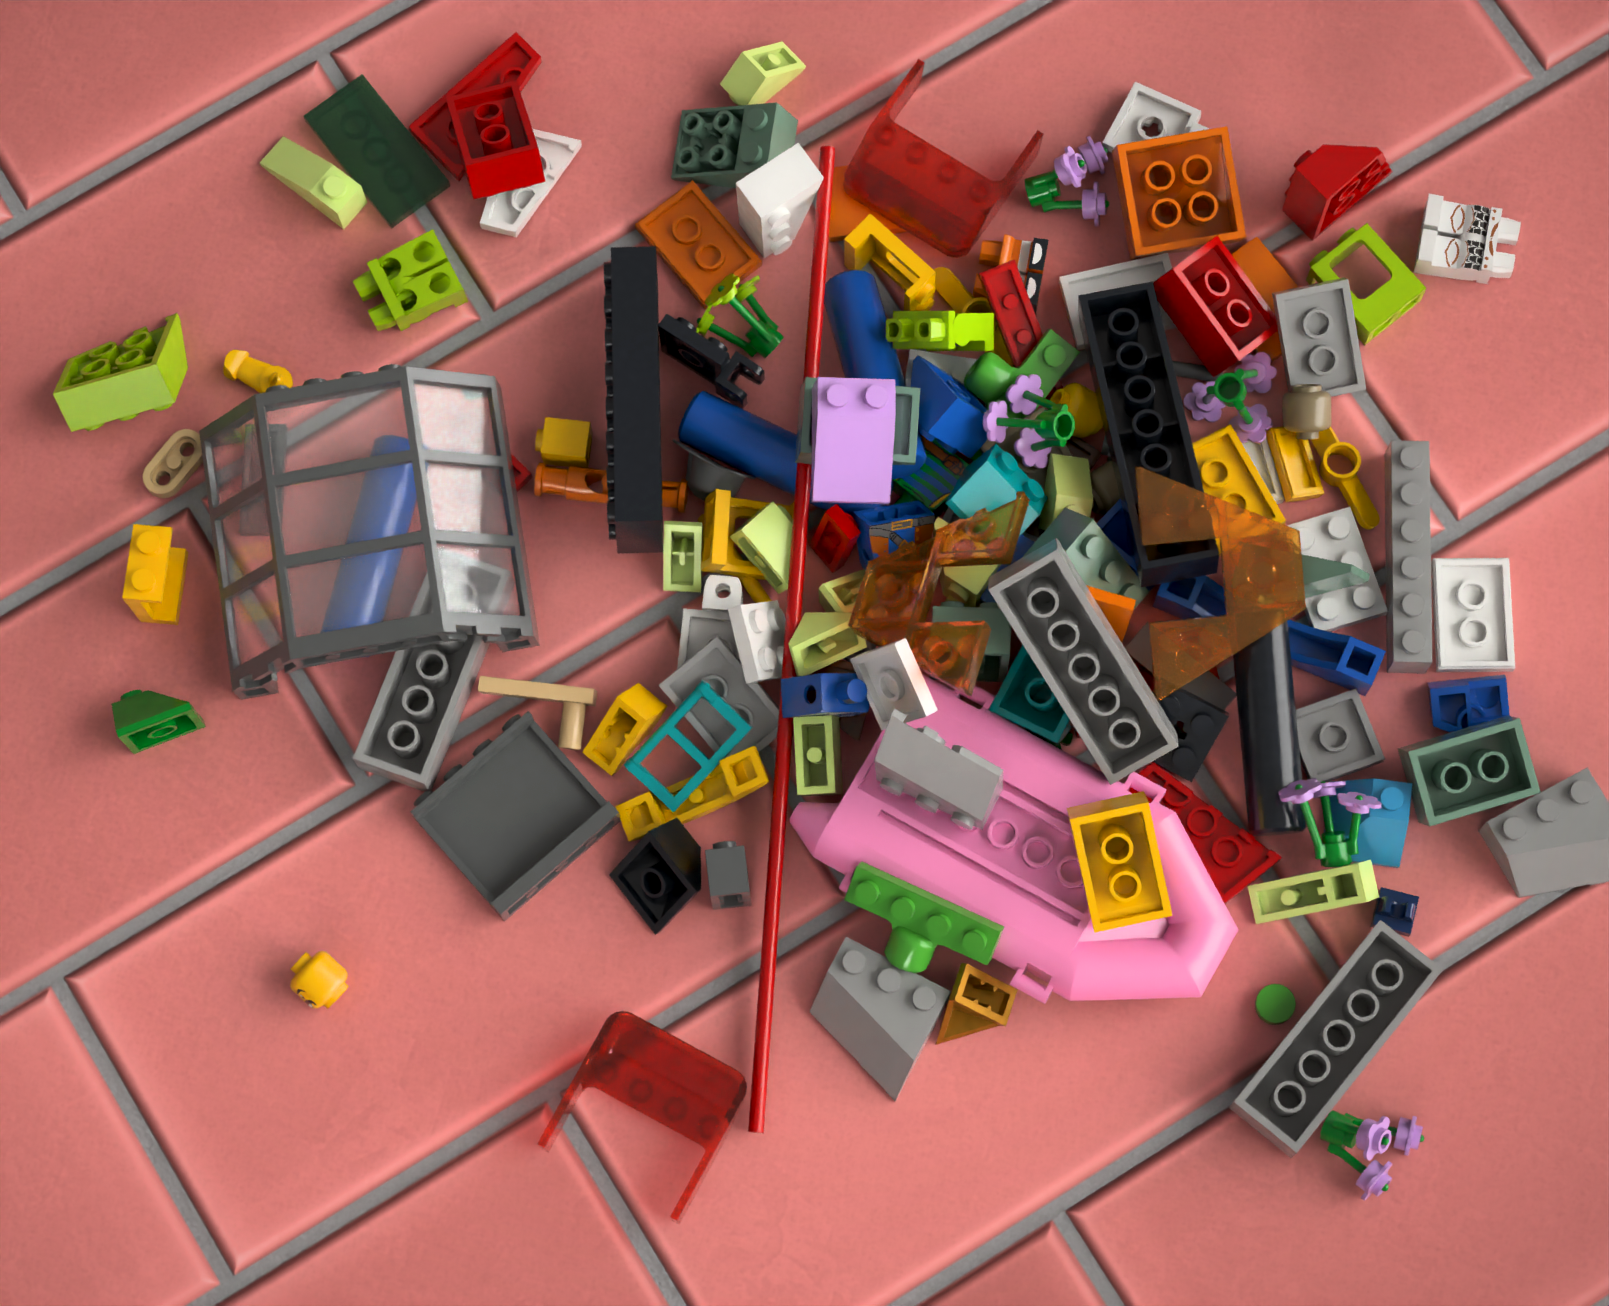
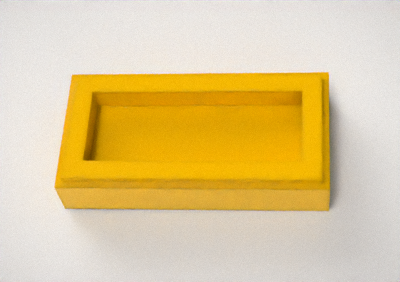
M1283 426L1270 428L1266 432V438L1286 503L1315 499L1322 496L1324 490L1308 439H1296V432L1288 431Z

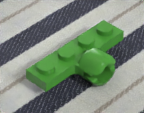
M1047 329L1022 364L1017 368L1009 365L997 354L985 352L967 372L963 381L964 386L984 402L987 410H989V404L992 401H1005L1007 404L1006 415L1009 418L1023 419L1028 415L1021 412H1012L1010 410L1011 402L1006 398V391L1009 386L1015 384L1017 376L1021 374L1027 377L1031 374L1038 375L1041 378L1040 389L1043 391V398H1045L1080 351L1052 329ZM980 449L970 458L972 461H975L982 455Z
M862 861L855 869L844 899L887 919L892 924V932L884 953L887 960L893 966L906 972L919 973L924 971L930 965L937 945L945 946L984 965H988L1004 929V926Z

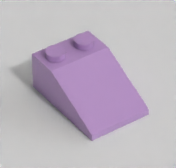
M817 377L812 387V502L890 503L896 418L895 379Z

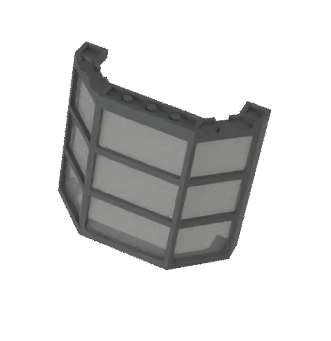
M397 364L385 365L380 367L377 372L366 374L352 371L342 374L339 379L329 381L315 378L305 381L302 386L289 388L284 385L269 387L266 389V392L254 394L199 431L232 691L241 700L279 693L277 672L283 669L285 673H292L300 668L448 641L464 642L467 640V634L483 636L484 643H496L502 652L540 646L502 390L495 376L409 366L401 367Z

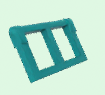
M701 680L694 691L643 746L624 763V766L672 812H675L720 764L719 761L724 759L753 727L710 687L709 683ZM702 697L737 729L710 759L675 727ZM667 734L702 766L675 796L640 764Z

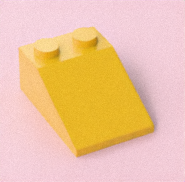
M1142 791L1066 808L1094 933L1173 916L1150 806L1145 792Z

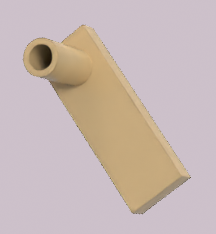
M480 676L478 691L482 694L563 703L558 748L581 750L586 706L596 707L598 691L595 689Z

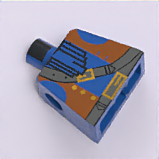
M920 501L853 511V518L857 523L858 529L861 531L857 539V547L862 568L874 579L881 580V591L883 593L899 594L903 592L904 576L922 573L926 569L935 514Z

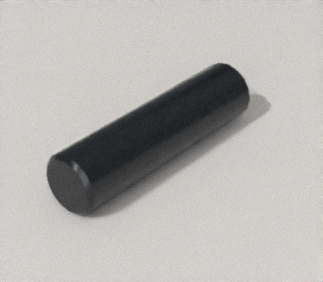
M1274 608L1237 612L1230 617V630L1249 833L1253 836H1270L1303 832L1307 826L1300 803L1282 802L1278 793L1281 789L1287 788L1290 783L1302 780L1287 613L1283 609Z

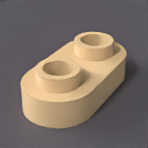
M190 429L175 432L147 464L143 471V482L152 495L158 498H169L175 495L203 463L200 435ZM185 448H194V452L192 455H182V452ZM162 476H170V481L168 484H158L159 479Z

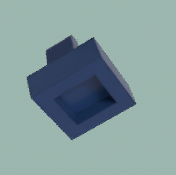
M1381 887L1378 891L1380 898L1376 900L1370 927L1374 928L1381 920L1396 933L1409 937L1419 897Z

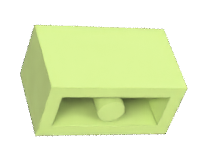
M833 715L793 717L797 795L822 796L843 794L839 717Z

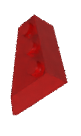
M1323 144L1314 153L1310 150L1306 151L1294 163L1295 171L1289 178L1291 182L1290 187L1284 193L1286 199L1282 211L1313 241L1388 177L1392 170L1389 168L1390 166L1386 162L1383 153L1377 147Z

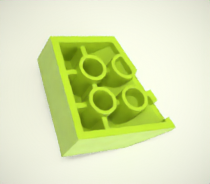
M177 313L166 317L167 324L149 332L145 326L133 331L134 335L128 337L123 344L117 346L115 342L110 341L68 359L53 392V396L71 432L84 428L87 431L95 430L105 422L116 419L120 421L130 420L140 412L151 409L162 411L175 403L188 369L181 322Z

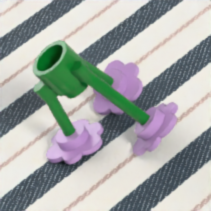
M1259 352L1255 356L1247 354L1242 358V364L1235 368L1234 373H1224L1216 381H1210L1206 385L1201 382L1195 383L1192 386V392L1186 394L1183 400L1184 406L1192 411V418L1196 421L1205 418L1208 422H1216L1221 417V409L1225 406H1235L1238 410V416L1233 417L1229 421V425H1232L1241 443H1246L1249 440L1253 443L1264 441L1267 434L1266 430L1270 429L1273 424L1271 418L1267 416L1268 411L1266 407L1262 404H1255L1249 408L1243 404L1247 392L1256 390L1259 393H1266L1272 388L1271 379L1276 377L1277 369L1271 366V357L1265 352Z
M1316 778L1306 781H1294L1287 788H1283L1278 792L1282 802L1300 803L1314 844L1315 859H1320L1321 866L1340 867L1351 864V855L1359 854L1357 839L1361 814L1369 813L1370 808H1381L1382 803L1376 797L1366 796L1358 792L1337 794L1338 803L1346 806V810L1352 812L1349 838H1346L1344 831H1334L1329 798L1336 795L1335 788L1346 786V782H1318ZM1311 798H1321L1325 832L1321 834L1322 840L1308 800Z

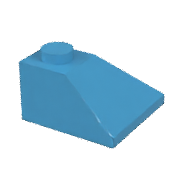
M1375 778L1344 780L1346 786L1335 788L1336 795L1329 797L1334 831H1344L1345 837L1349 838L1352 812L1346 810V806L1338 803L1337 794L1358 792L1366 796L1376 797L1382 803L1381 808H1370L1369 813L1361 814L1357 839L1359 854L1351 855L1352 862L1371 860L1372 865L1399 868L1409 823L1412 783Z

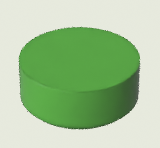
M1271 984L1264 987L1255 1000L1257 1015L1261 1020L1271 1025H1279L1286 1022L1294 1013L1296 1006L1293 993L1287 987L1280 984Z

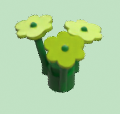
M733 273L726 276L721 283L711 290V294L705 300V304L708 307L702 318L697 319L696 333L705 336L709 330L742 348L751 357L758 352L763 358H766L784 338L777 331L779 326L768 317L753 296L757 292V288L754 285L760 281L759 275L744 284H740L738 289L736 285L739 283L740 278ZM746 300L759 317V320L741 304L743 301ZM730 303L752 326L745 334L749 341L747 342L712 323L715 318L714 315L709 313L712 306Z

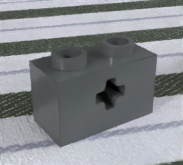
M723 841L713 844V849L705 850L713 910L752 906L744 845L736 846L735 841Z

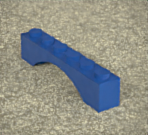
M1206 575L1162 583L1153 604L1154 608L1199 627H1204L1230 640V617L1234 613L1263 609L1245 599H1241V597L1222 587ZM1287 619L1292 666L1346 689H1357L1358 694L1366 696L1384 658L1385 650L1352 636L1320 630Z

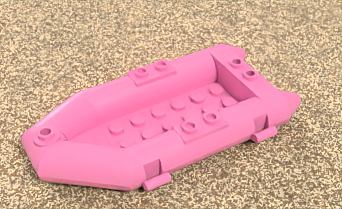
M923 675L938 711L906 724L915 729L927 726L939 733L938 736L945 740V746L952 749L953 745L963 746L1003 769V790L983 830L975 826L971 830L965 829L952 822L950 819L952 815L939 809H937L936 813L927 811L915 803L916 798L902 792L901 796H897L880 787L881 781L876 780L874 759L885 730L880 734L840 803L800 802L790 817V824L811 855L845 875L839 886V889L847 893L855 869L862 861L1004 926L992 958L1017 971L1010 983L1011 986L1043 1004L1047 1002L1052 991L1069 1001L1201 997L1238 931L1233 918L1177 813L1160 804L1167 789L1136 772L1131 773L1124 784L1117 781L1110 785L1103 772L989 711L996 696L963 678L953 691ZM960 695L983 707L979 710L960 700ZM1131 787L1138 792L1144 791L1146 796L1153 799L1149 806L1173 916L1094 933L1066 808L1132 794L1129 792ZM1028 971L1049 984L1045 987L1024 974Z

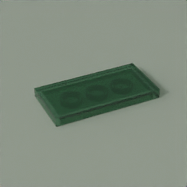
M363 74L303 116L305 122L350 178L362 186L366 198L391 229L450 187L449 180Z

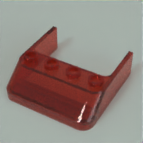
M918 59L869 126L845 171L843 187L845 192L854 200L943 254L959 258L967 255L972 250L1039 153L1044 134L1037 130L1002 180L992 181L894 122L921 84L925 62Z
M619 1011L610 1015L605 1021L537 1145L549 1153L578 1098L587 1088H596L701 1145L705 1149V1153L670 1216L673 1222L680 1225L731 1130L747 1095V1083L744 1076L733 1067L630 1012Z

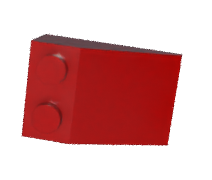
M517 80L445 97L473 200L546 182L539 148Z

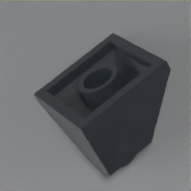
M678 818L648 831L609 874L655 935L660 933L701 890V847Z

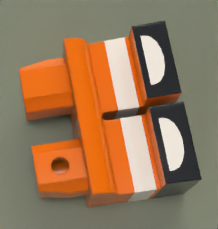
M1004 234L1003 242L982 240L979 264L997 266L1015 259L1036 315L1049 240L1034 238L1033 242L1016 240L1007 234ZM976 273L973 296L987 298L978 273Z

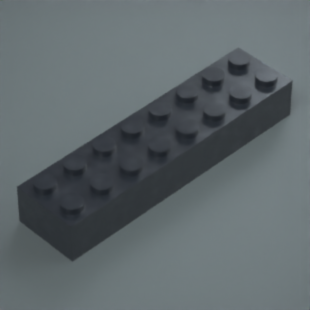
M656 246L611 247V262H604V312L606 318L605 382L607 385L606 451L608 454L606 471L609 540H616L618 554L663 552Z
M1153 281L1078 295L1079 324L1141 587L1215 574L1218 569L1219 552Z

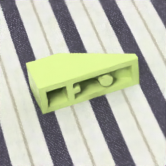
M284 136L260 162L264 169L342 229H345L368 203L362 186L332 163Z
M1371 860L1247 886L1256 924L1364 903L1380 898Z

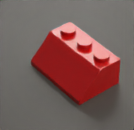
M1218 235L1153 282L1157 301L1213 378L1240 361L1278 331L1275 314Z

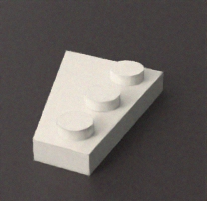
M533 129L546 182L487 197L480 220L481 229L517 237L582 147L581 140Z

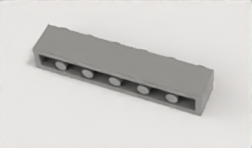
M1391 440L1384 454L1386 607L1388 610L1386 614L1387 673L1425 674L1432 664L1429 441Z

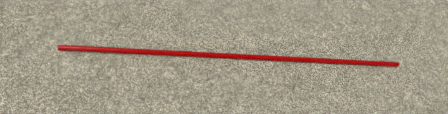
M831 146L820 147L819 171L824 179L817 191L803 381L805 377H819L835 148ZM797 463L781 679L797 677L788 643L801 621L812 475V464ZM781 689L748 1132L764 1133L793 737V718H783Z

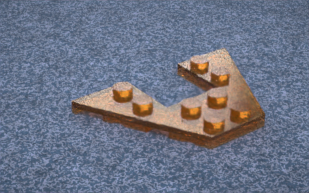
M1138 466L1135 467L1142 545L1220 538L1226 615L1148 622L1154 694L1157 701H1160L1306 609L1300 531Z
M1024 491L1017 492L1015 500L988 512L985 507L976 511L970 518L959 519L937 529L935 537L918 545L911 541L900 546L893 553L883 554L868 561L848 624L851 630L856 635L878 647L906 638L920 670L963 694L972 696L991 628L985 620L925 621L942 567L1011 564L1030 501Z

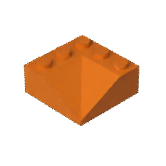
M1228 126L1119 144L1112 150L1130 261L1163 253L1172 254L1199 249L1217 235L1223 244L1240 242L1246 238Z

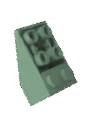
M777 102L682 110L671 179L683 182H691L693 180L699 184L736 188V182L794 146L798 120Z

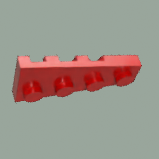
M515 32L408 126L409 132L460 181L465 174V169L445 97L517 80L520 92H522L542 63L541 56Z
M1154 762L1138 773L1167 789L1160 804L1177 813L1225 904L1282 859L1279 854L1259 843L1252 834L1236 826L1224 817L1222 812L1211 804L1209 806L1193 794L1191 789ZM1130 787L1129 792L1132 794L1138 793L1137 790ZM1146 796L1147 799H1148V802L1151 803V802L1153 801V799H1151V798H1149L1148 796Z

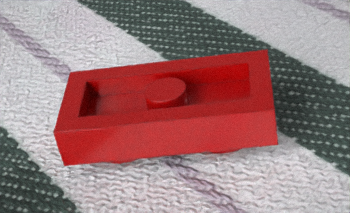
M836 504L825 511L809 546L830 571L834 573L845 565L861 531L858 529L855 519Z

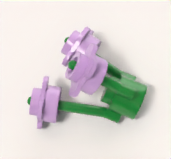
M1088 136L1086 137L1087 143L1078 147L1079 153H1075L1070 146L1065 147V154L1054 160L1055 169L1048 173L1026 178L1025 188L1032 207L1042 205L1044 213L1055 209H1082L1083 219H1094L1095 226H1099L1100 215L1107 214V207L1110 203L1107 201L1106 193H1099L1098 182H1094L1093 189H1083L1082 200L1055 201V197L1061 195L1057 178L1065 186L1073 184L1074 187L1078 188L1081 186V180L1086 178L1087 171L1089 174L1098 170L1101 175L1105 173L1104 163L1109 161L1106 155L1108 150L1103 148L1100 141L1094 143L1092 138Z
M1334 1110L1328 1114L1320 1133V1139L1330 1143L1327 1151L1342 1158L1361 1174L1356 1185L1364 1191L1361 1197L1364 1201L1372 1193L1378 1197L1383 1191L1389 1189L1388 1185L1392 1177L1388 1175V1171L1392 1163L1388 1161L1383 1166L1377 1160H1374L1366 1167L1348 1153L1345 1147L1347 1146L1352 1149L1356 1144L1358 1149L1364 1151V1159L1370 1161L1375 1154H1382L1388 1149L1391 1136H1394L1393 1148L1405 1151L1404 1155L1408 1156L1410 1148L1418 1150L1419 1143L1424 1141V1136L1422 1135L1423 1127L1416 1125V1116H1413L1412 1120L1400 1117L1398 1128L1389 1126L1390 1120L1386 1116H1382L1379 1121L1369 1118L1363 1120L1348 1113L1343 1115Z

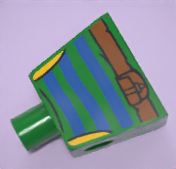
M921 434L927 455L926 462L913 474L903 478L892 479L894 484L893 491L900 496L893 505L920 501L935 514L936 519L948 509L946 501L963 470L969 464L956 454L953 455L938 443L936 438L931 442Z

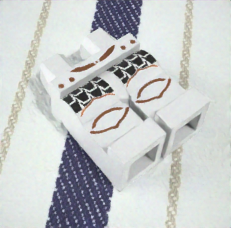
M1429 193L1424 207L1413 273L1460 280H1476L1477 283L1488 284L1490 277L1510 278L1514 268L1515 255L1497 252L1496 247L1497 243L1516 246L1521 222L1501 217L1503 210L1501 208L1491 207L1489 209L1480 205H1464L1444 201V196Z

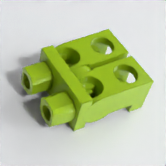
M433 229L386 253L378 260L375 258L367 262L370 270L353 280L363 302L381 293L385 299V302L367 310L377 331L385 330L395 325H398L400 331L411 327L410 324L420 322L437 311L453 304L457 307L468 302L464 289Z
M893 311V319L886 320L887 342H893V349L994 351V313Z

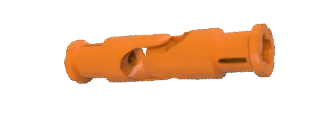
M539 462L535 474L534 494L535 496H541L543 493L565 495L567 500L607 504V471L570 466L569 469L546 467L545 463ZM682 479L681 482L662 480V507L677 508L678 512L685 513L688 498V481L686 479ZM602 480V493L595 492L589 488L592 483Z

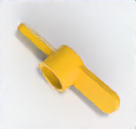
M946 267L934 269L936 272L935 288L956 313H972L975 311L992 313L987 298H974L950 269ZM994 318V351L991 352L997 354L1013 367Z
M1331 426L1327 430L1319 431V438L1311 439L1321 457L1319 472L1322 479L1331 486L1339 487L1358 523L1363 528L1373 529L1379 524L1380 517L1356 475L1361 465L1359 451L1350 443L1339 442ZM1332 455H1343L1351 461L1353 470L1348 474H1337L1329 468L1327 458Z

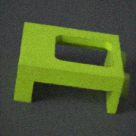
M1368 223L1357 231L1354 227L1346 231L1338 239V246L1329 253L1323 250L1317 254L1309 263L1310 270L1306 278L1309 285L1314 284L1316 281L1321 283L1340 279L1332 269L1363 244L1391 274V279L1366 299L1357 298L1350 290L1355 323L1358 327L1357 335L1364 346L1418 304L1426 290V287Z

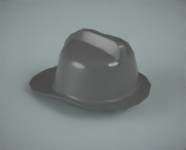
M672 440L689 452L686 481H688V487L693 494L703 501L715 489L731 491V497L734 498L746 477L755 480L753 476L724 467L680 441Z

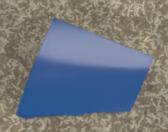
M1505 674L1427 682L1434 727L1454 732L1507 715L1510 716Z

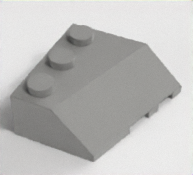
M894 708L874 759L876 780L881 781L880 787L897 796H901L902 792L916 798L915 803L927 811L936 813L937 809L946 812L952 815L950 818L952 822L965 829L971 830L975 826L983 830L1003 790V769L963 746L953 745L952 749L945 746V740L938 736V732L927 726L917 729L904 723L907 715Z
M1588 767L1490 819L1479 830L1518 898L1562 891L1567 888L1603 884L1609 881V802Z
M845 937L826 973L810 1013L860 1063V1066L883 1087L886 1093L896 1101L949 1001L951 991L917 973L906 972L893 966L883 955Z

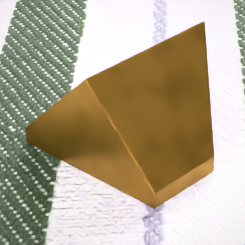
M961 963L936 1045L993 1027L1006 1026L1018 989L967 963Z

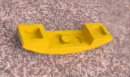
M756 746L749 747L720 760V764L675 812H672L651 791L617 805L616 809L620 814V820L628 841L640 840L648 831L675 818H678L682 824L693 821L725 807L769 783ZM692 777L666 788L675 796Z

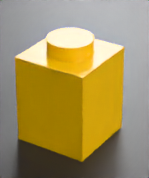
M545 417L544 429H537L535 451L541 453L543 463L547 465L588 468L593 437L591 423L588 421Z

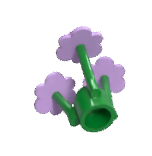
M1021 374L1017 376L1015 384L1009 386L1006 391V398L1011 402L1010 410L1014 413L1021 412L1025 415H1030L1035 411L1037 404L1048 410L1038 414L1035 420L1009 418L1006 415V402L992 401L989 404V410L984 413L983 428L987 432L988 440L997 443L1004 441L1006 428H1023L1020 431V439H1017L1014 443V450L1018 456L1022 457V463L1025 467L1034 466L1041 469L1046 467L1048 463L1047 454L1051 452V447H1064L1066 441L1071 438L1075 429V421L1072 414L1068 412V405L1056 404L1043 398V391L1040 389L1041 378L1038 375L1031 374L1027 377Z

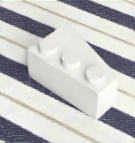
M799 143L736 182L739 225L764 259L772 253L779 255L791 246L792 240L795 239L824 179Z

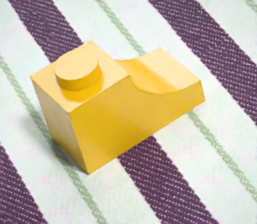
M637 683L616 697L582 753L609 775H614L620 770L635 748L651 734L668 706L640 683Z

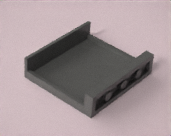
M529 711L522 717L517 714L509 719L502 727L503 733L494 741L488 739L481 743L472 754L474 756L473 759L463 767L461 764L453 767L444 776L443 780L445 782L434 792L430 789L420 795L414 802L415 808L410 811L420 826L504 921L621 821L620 814L609 801L607 802L534 721Z

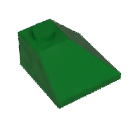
M142 690L127 692L120 697V701L111 704L118 738L133 754L206 727L204 720L190 702L149 690L144 692Z

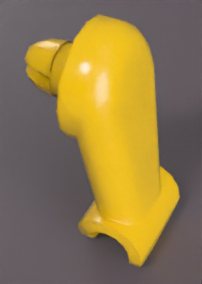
M231 350L225 357L224 376L233 381L239 379L259 393L266 392V389L272 386L284 385L289 388L293 386L292 376L287 369L251 358L247 351Z

